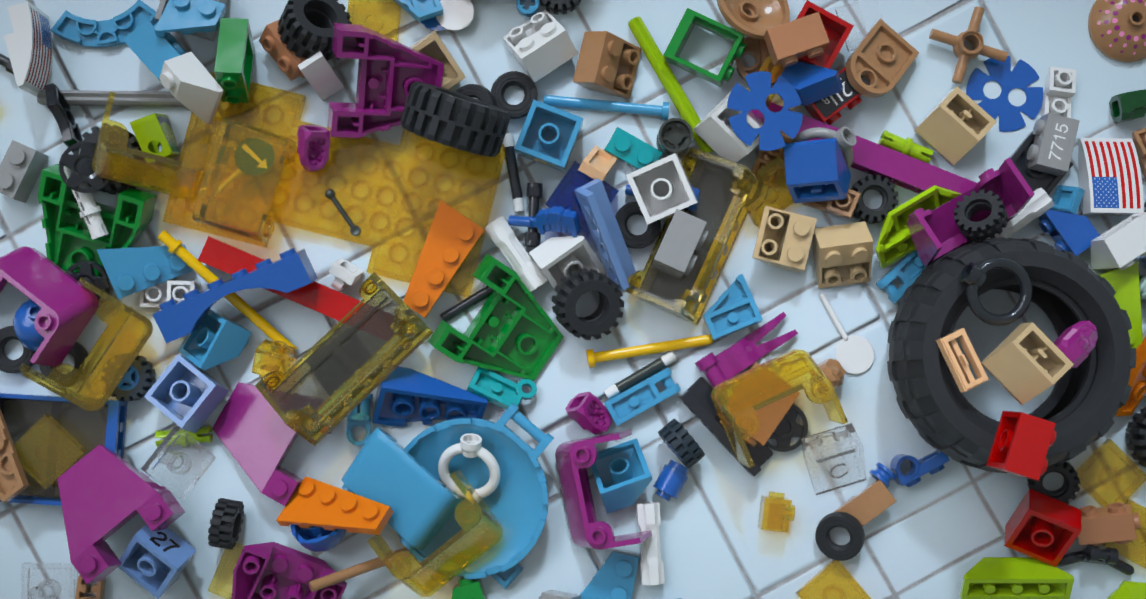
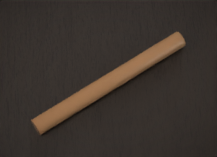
M405 547L309 581V587L311 592L413 555Z

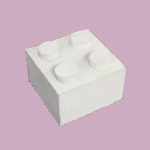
M677 153L626 175L647 225L675 213L676 209L682 210L698 203Z

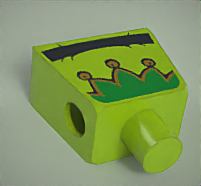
M153 113L129 122L148 163H158L163 176L177 172L178 169L173 157L179 155L180 150L167 115ZM160 143L162 145L161 152L158 149Z

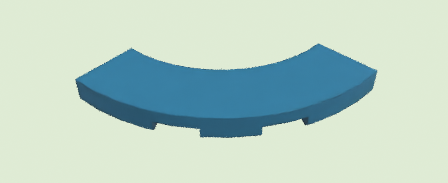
M137 0L125 12L113 17V19L103 21L81 18L65 10L50 31L60 38L80 46L104 48L124 44L123 39L146 18L154 25L158 21L155 19L156 11L141 0Z

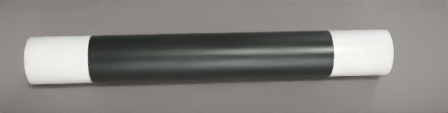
M670 351L603 391L607 398L611 399L676 361L677 358Z

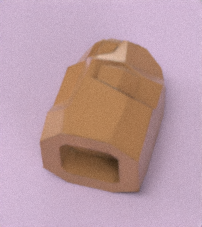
M831 358L826 359L811 369L819 386L825 392H830L840 386L846 373L841 364Z

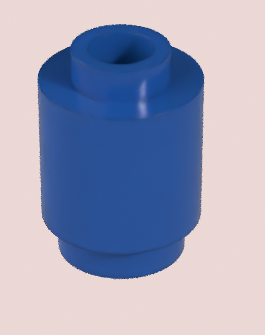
M670 460L668 465H664L653 485L657 489L655 494L667 501H670L671 497L677 499L688 479L687 473L689 469Z

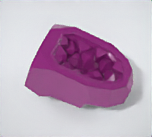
M316 125L299 126L297 132V153L299 154L300 163L307 171H318L325 166L329 159L330 131Z
M1079 321L1067 328L1054 341V344L1074 364L1072 368H1077L1094 349L1098 338L1096 326L1091 321Z
M590 392L576 395L565 408L570 419L576 421L584 430H588L595 435L606 433L611 425V417L607 408Z

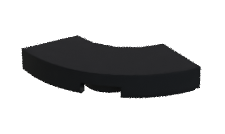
M56 84L46 85L47 107L58 123L64 144L70 147L76 144L78 140L82 142L83 138L78 123H75L73 114L69 110L71 108ZM79 148L72 150V152L74 153V151H78Z

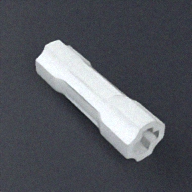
M1038 188L1034 191L1035 195L1021 212L1007 222L1006 228L1002 227L1003 232L1000 235L996 233L995 237L1009 238L1033 219L1038 218L1054 206L1053 200L1042 188Z
M503 216L497 218L484 228L516 271L528 291L532 293L548 282L538 265L533 262L516 238L514 231Z
M660 502L636 503L637 524L640 532L650 530L652 532V536L641 543V584L660 585L665 583L659 526L661 524Z

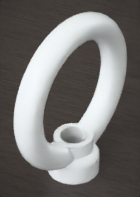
M473 433L462 435L460 443L448 447L440 456L438 462L439 477L449 490L455 492L461 498L470 500L482 499L492 494L498 487L500 482L499 464L495 457L482 447V438L479 435ZM458 454H462L467 458H481L488 466L490 472L489 481L485 486L478 489H468L460 486L452 479L449 473L451 459Z

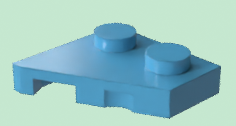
M169 0L154 29L155 34L158 37H165L166 32L181 31L182 35L193 34L199 31L203 33L216 32L220 26L221 18H224L227 11L226 4L214 0Z

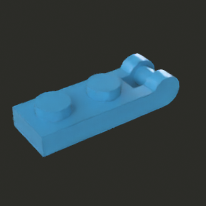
M917 250L906 255L875 284L880 290H885L889 295L888 299L893 304L902 297L906 289L914 283L926 268L920 260ZM896 277L902 283L899 288H896L891 283Z
M669 367L604 402L617 426L681 391L679 384L674 383ZM662 381L666 389L659 393L655 383Z

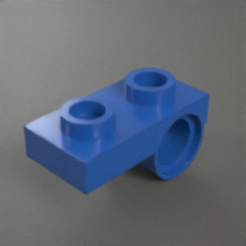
M939 450L920 460L910 455L899 454L891 460L890 469L896 476L895 482L897 484L911 487L921 481L920 477L929 472L932 475L945 468L943 464L950 461V459ZM904 460H908L911 465L909 472L906 474L900 471V464Z

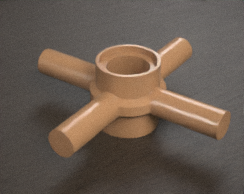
M974 7L968 30L960 33L958 36L933 28L929 34V39L953 46V52L959 58L952 78L953 83L962 84L969 60L974 59L978 55L1005 62L1008 56L1006 51L984 45V39L978 32L985 11L982 7ZM963 41L971 42L973 50L966 49Z

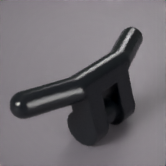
M1088 545L1082 551L1065 554L1057 565L1058 567H1063L1078 562L1109 565L1129 576L1134 573L1133 566L1118 559L1119 553L1117 548L1107 547L1106 549H1099L1098 546Z

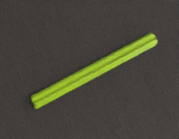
M639 16L631 19L628 22L630 30L680 116L691 126L693 138L703 155L712 153L714 150L693 130L701 120L643 20Z

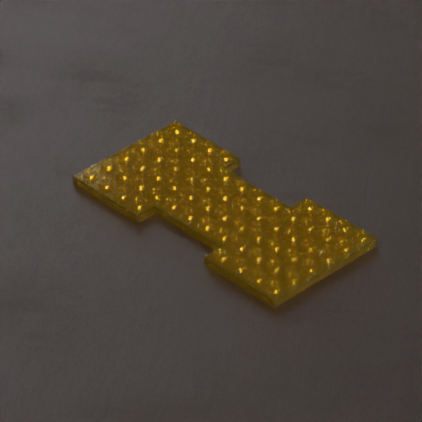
M209 72L212 75V77L216 80L215 74L213 72ZM251 82L249 103L231 104L220 100L212 124L207 125L193 112L191 113L177 165L178 171L175 173L163 218L165 223L265 248L268 245L273 223L370 246L373 248L367 273L410 283L440 200L483 229L488 226L505 160V147L502 144L500 153L495 157H486L428 140L406 129H403L399 145L367 137L347 138L331 137L330 135L328 161L320 170L310 172L301 165L299 154L297 153V132L299 126L315 125L300 121L306 96ZM252 137L263 138L269 142L275 154L274 164L270 170L259 176H250L242 173L209 206L205 207L204 202L239 169L235 161V152L239 144ZM328 189L335 191L336 199L354 225L361 228L359 236H353L350 233V227L331 199L326 198L325 192ZM486 231L444 292L469 298L475 278L472 275L478 266Z

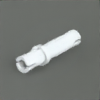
M64 166V172L68 179L71 170ZM87 182L78 186L85 189L90 188ZM72 190L81 211L79 212L80 218H84L92 240L109 234L100 214V211H102L101 207L97 206L92 193H80Z

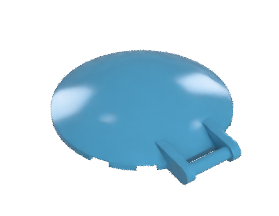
M514 403L509 406L496 423L477 418L446 420L422 431L404 448L406 452L442 482L438 473L440 456L448 447L460 443L462 435L473 433L482 438V447L495 457L500 467V482L492 494L477 500L462 498L464 503L422 551L416 548L412 551L409 550L416 559L434 571L447 576L450 574L464 577V579L486 578L489 575L501 571L504 572L520 562L531 551L543 531L548 514L549 495L545 474L537 458L554 437L549 433L545 434L518 411L519 407ZM510 419L539 442L535 449L530 447L506 426ZM458 454L449 463V473L452 479L462 487L478 489L485 486L489 481L490 472L488 466L479 457L467 458L462 454Z

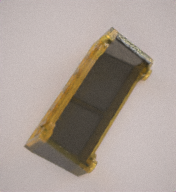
M690 147L688 154L683 157L681 164L690 184L694 188L700 189V197L696 212H691L687 208L681 211L706 221L707 224L704 229L709 231L699 251L694 250L693 254L698 257L688 276L683 274L679 280L654 269L651 265L674 213L668 215L644 270H638L635 274H631L628 279L630 287L626 289V292L643 302L698 326L761 182L745 165Z
M375 272L360 286L359 294L363 299L286 373L283 374L281 371L269 372L255 385L285 424L314 446L332 431L433 333Z

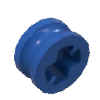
M878 462L876 464L877 468L870 470L869 473L875 480H881L885 487L888 488L890 486L889 482L891 480L895 481L896 476L886 466Z

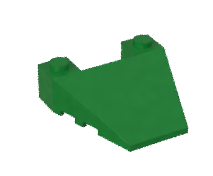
M59 164L43 169L38 200L39 204H42L44 218L41 220L42 227L46 229L47 243H45L47 258L65 272L71 265L83 260H91L103 266L97 249L133 247L152 220L157 195L132 187L119 193L116 208L96 202L97 206L101 207L102 211H100V214L109 234L92 240L84 218H80L79 212L81 211L71 188L63 182L60 176ZM78 266L73 272L79 273L80 266ZM94 268L95 275L102 276L101 273Z
M486 254L472 276L494 291L487 298L465 333L442 320L428 342L435 349L456 362L467 363L480 368L496 370L535 381L564 336L522 283L517 273L494 257Z

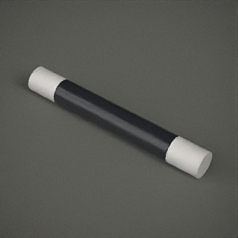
M507 133L503 140L514 211L515 213L523 212L525 207L512 133Z

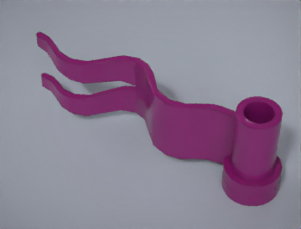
M782 312L715 356L711 352L694 364L700 372H704L715 391L719 393L730 385L728 379L793 338L798 332L795 329L768 342L756 345L760 339L773 330L786 317V314Z

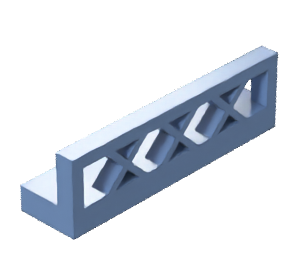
M597 178L574 191L608 278L618 285L619 289L624 291L630 287L627 278L636 274V270L602 180Z

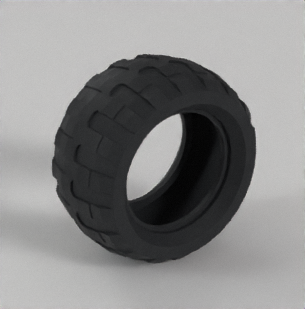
M990 238L982 242L964 245L929 264L914 283L903 293L898 304L896 316L891 322L887 341L889 343L887 370L889 379L892 381L897 394V403L906 419H909L918 430L919 435L933 448L938 449L961 464L989 472L1007 473L986 466L999 421L982 414L967 401L960 392L936 340L953 333L959 317L968 306L966 297L967 286L959 281L964 267L970 262L979 265L991 258L1004 257L1019 263L1026 270L1032 283L1031 301L1048 316L1058 337L1067 328L1079 321H1091L1097 329L1098 338L1096 345L1088 357L1077 368L1071 367L1056 382L1048 398L1037 409L1029 413V415L1056 423L1054 428L1056 439L1054 444L1048 448L1046 455L1048 460L1047 467L1062 464L1085 451L1086 447L1092 442L1103 437L1115 423L1113 418L1118 409L1125 406L1132 388L1128 385L1130 370L1136 367V348H1131L1128 330L1132 329L1131 321L1127 311L1120 309L1117 300L1114 298L1116 292L1111 284L1104 277L1096 275L1088 268L1089 264L1083 259L1065 250L1054 249V246L1035 239ZM994 269L988 272L985 282L978 288V296L991 289L1006 290L1020 295V284L1013 273L1005 269Z

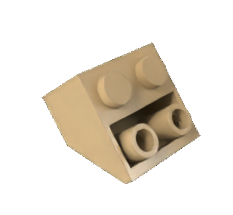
M957 86L940 101L914 132L953 166L987 134L997 121Z
M764 206L752 258L774 267L798 273L804 271L817 218Z
M865 221L814 229L812 250L819 289L871 282L873 239Z
M1033 322L1021 323L981 362L990 374L1021 405L1054 385L1074 365Z

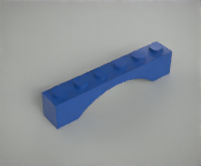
M295 248L280 253L281 259L274 262L270 258L255 264L257 268L255 270L247 272L246 268L231 274L232 279L223 282L222 278L207 284L208 289L199 292L197 288L183 294L184 299L176 302L173 298L159 304L160 310L152 315L165 342L169 343L198 329L210 308L218 300L230 293L252 288L275 289L289 293L312 283L318 277L305 249L296 252Z

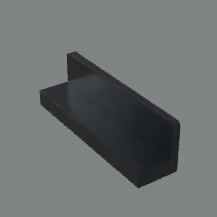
M703 377L696 380L678 397L751 476H756L762 470L760 467L773 455V452L767 445H755V447H752L741 439L742 434L735 429L730 431L719 423L721 419L716 415L727 402Z

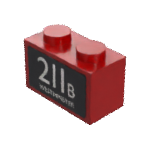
M846 67L838 72L843 86L841 92L804 106L813 119L823 123L827 122L828 125H831L842 117L839 113L846 107L851 110L863 101L860 97L861 94L849 83Z

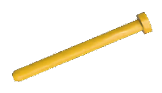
M701 335L601 352H593V349L586 350L588 367L593 368L596 367L595 363L706 346L712 344L713 340L711 335Z

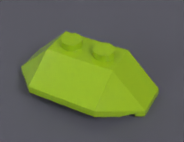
M934 185L888 212L883 221L876 246L880 267L884 269L916 250L907 227L908 216L913 211L923 208L924 211L928 209L932 211L961 195V193Z
M984 557L964 575L960 598L1070 599L1074 577L1057 567L1032 557Z

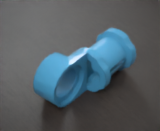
M349 393L351 410L350 415H347L346 436L353 445H364L372 434L369 407L373 394ZM356 426H362L366 430V437L362 441H356L352 437V430Z

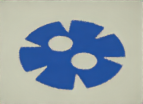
M1007 56L1005 62L992 58L985 60L984 64L989 75L975 68L969 77L966 95L972 100H982L978 105L994 120L999 116V131L1009 132L1025 127L1026 124L1020 111L1031 119H1035L1043 103V87H1027L1039 79L1037 72L1021 59L1011 71L1010 56ZM988 81H996L1000 84L1001 94L999 97L990 99L985 96L983 87ZM1019 88L1026 93V101L1023 105L1014 106L1009 102L1008 94L1012 89Z
M759 71L750 73L745 76L750 92L739 83H736L730 92L727 108L741 111L742 113L729 117V123L737 137L748 146L752 145L759 134L760 150L771 151L780 149L785 146L780 130L794 139L801 127L803 114L788 110L801 105L800 97L792 84L782 76L778 77L771 88V72ZM770 94H778L782 97L784 106L781 111L772 112L767 108L766 99ZM759 110L764 115V124L760 128H752L747 123L746 117L749 111Z

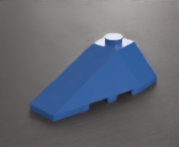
M383 364L377 386L372 423L403 427L407 426V422L422 421L423 425H430L432 420L482 419L487 406V399L413 369Z

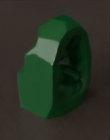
M1146 89L1126 92L1111 97L1109 105L1112 119L1119 123L1144 117L1146 114Z

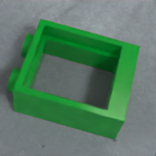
M687 8L663 56L666 62L722 87L724 81H730L735 70L732 65L736 57L739 59L742 57L747 44L744 43V34ZM695 25L734 43L718 75L679 57Z
M221 18L214 74L217 83L224 90L221 97L222 102L231 104L249 103L255 47L248 19Z

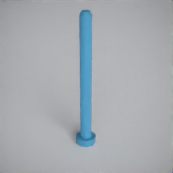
M554 95L544 96L543 102L547 105L661 116V120L664 121L668 120L669 102H663V106Z

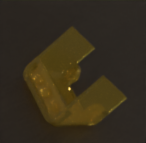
M110 91L92 160L94 173L103 179L183 199L197 197L202 191L212 162L221 121L215 120L211 124L207 144L190 145L185 150L182 161L128 148L129 133L127 128L119 122L109 120L115 92Z
M81 277L79 282L84 287L101 296L98 300L99 304L96 315L100 320L108 324L79 369L62 363L53 367L47 377L23 363L19 368L23 376L84 410L97 411L105 405L151 336L153 326L147 317Z
M799 349L791 350L725 380L713 388L712 401L739 463L749 468L755 466L744 440L754 436L759 429V419L755 411L804 389L807 398L811 402L823 404L830 421L840 424L848 423L831 381L808 352Z
M460 470L453 472L449 476L466 497L456 506L454 513L455 519L462 530L422 562H419L408 551H400L395 554L381 535H375L367 541L392 575L421 597L433 595L496 545L503 536L502 524Z

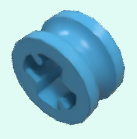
M516 0L517 10L522 16L531 17L539 10V0H531L532 3L535 2V5H531L529 10L524 9V5H520L521 2L526 0Z

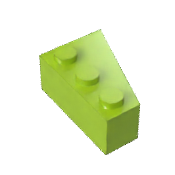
M1138 261L1123 270L1114 268L1096 274L1104 277L1111 284L1116 292L1114 298L1117 300L1120 309L1127 311L1132 325V329L1128 330L1131 348H1137L1143 342Z

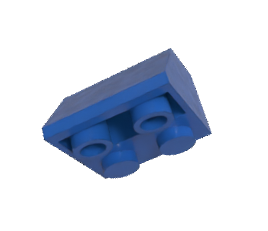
M836 138L785 143L786 185L794 203L846 199L851 174Z

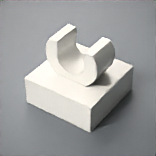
M340 258L332 264L329 273L336 276L331 286L341 291L348 284L353 285L359 281L364 271L344 258Z

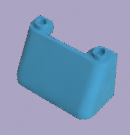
M377 427L341 480L344 483L342 488L348 492L390 506L393 514L387 523L402 536L400 542L411 551L414 548L422 551L464 503V500L455 492L449 490L443 482H440L406 452L400 444L396 443L397 440Z

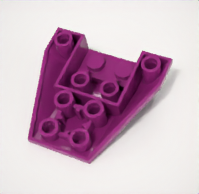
M276 542L244 546L233 571L232 599H341L347 583L342 581L311 592L309 581L335 573L324 560Z

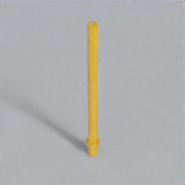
M165 230L157 237L169 248V253H175L208 284L219 279L182 246V241L179 239L175 240ZM235 292L224 296L226 300L289 356L296 351L297 347Z

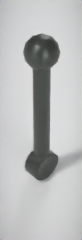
M328 189L325 192L326 198L331 199L350 227V233L353 236H359L361 228L354 225L336 199L335 191Z

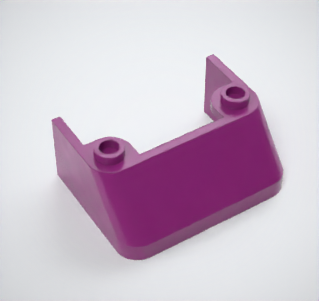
M1010 157L1004 160L998 170L994 171L991 168L978 177L980 181L970 190L932 211L930 209L924 211L923 208H920L908 216L907 227L919 258L925 267L947 253L972 243L971 238L968 240L961 234L954 219V208H957L956 204L958 201H963L962 197L964 195L969 197L971 196L970 192L975 191L977 194L980 190H985L986 193L988 191L994 192L995 195L997 194L1001 198L1008 215L1006 222L1015 218L1035 195ZM980 211L974 214L970 221H982L991 214V211Z
M22 246L0 257V293L7 282H9L41 307L35 317L34 326L36 331L45 339L30 362L37 365L59 367L96 313L99 304L98 298L93 292L37 249Z
M631 430L567 441L560 444L556 449L555 458L570 534L573 542L579 547L599 550L639 544L652 536L651 530L614 536L613 529L608 523L597 521L587 467L592 466L597 460V443L625 438L632 435Z

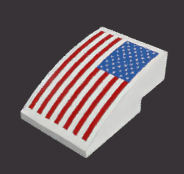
M26 1L7 7L14 33L3 36L17 87L37 97L39 91L45 90V86L49 82L53 60V40L49 16Z
M1079 138L1078 184L1080 188L1085 190L1083 195V215L1131 216L1136 213H1144L1141 170L1133 139Z

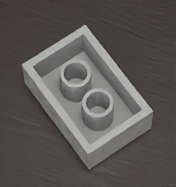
M676 209L651 267L679 280L683 274L688 276L698 257L693 254L694 250L699 251L709 231L704 229L707 222Z

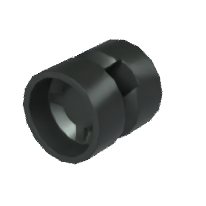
M681 118L666 120L661 125L656 138L658 150L663 152V155L666 157L677 153L678 157L682 156L688 150L693 139L691 126Z

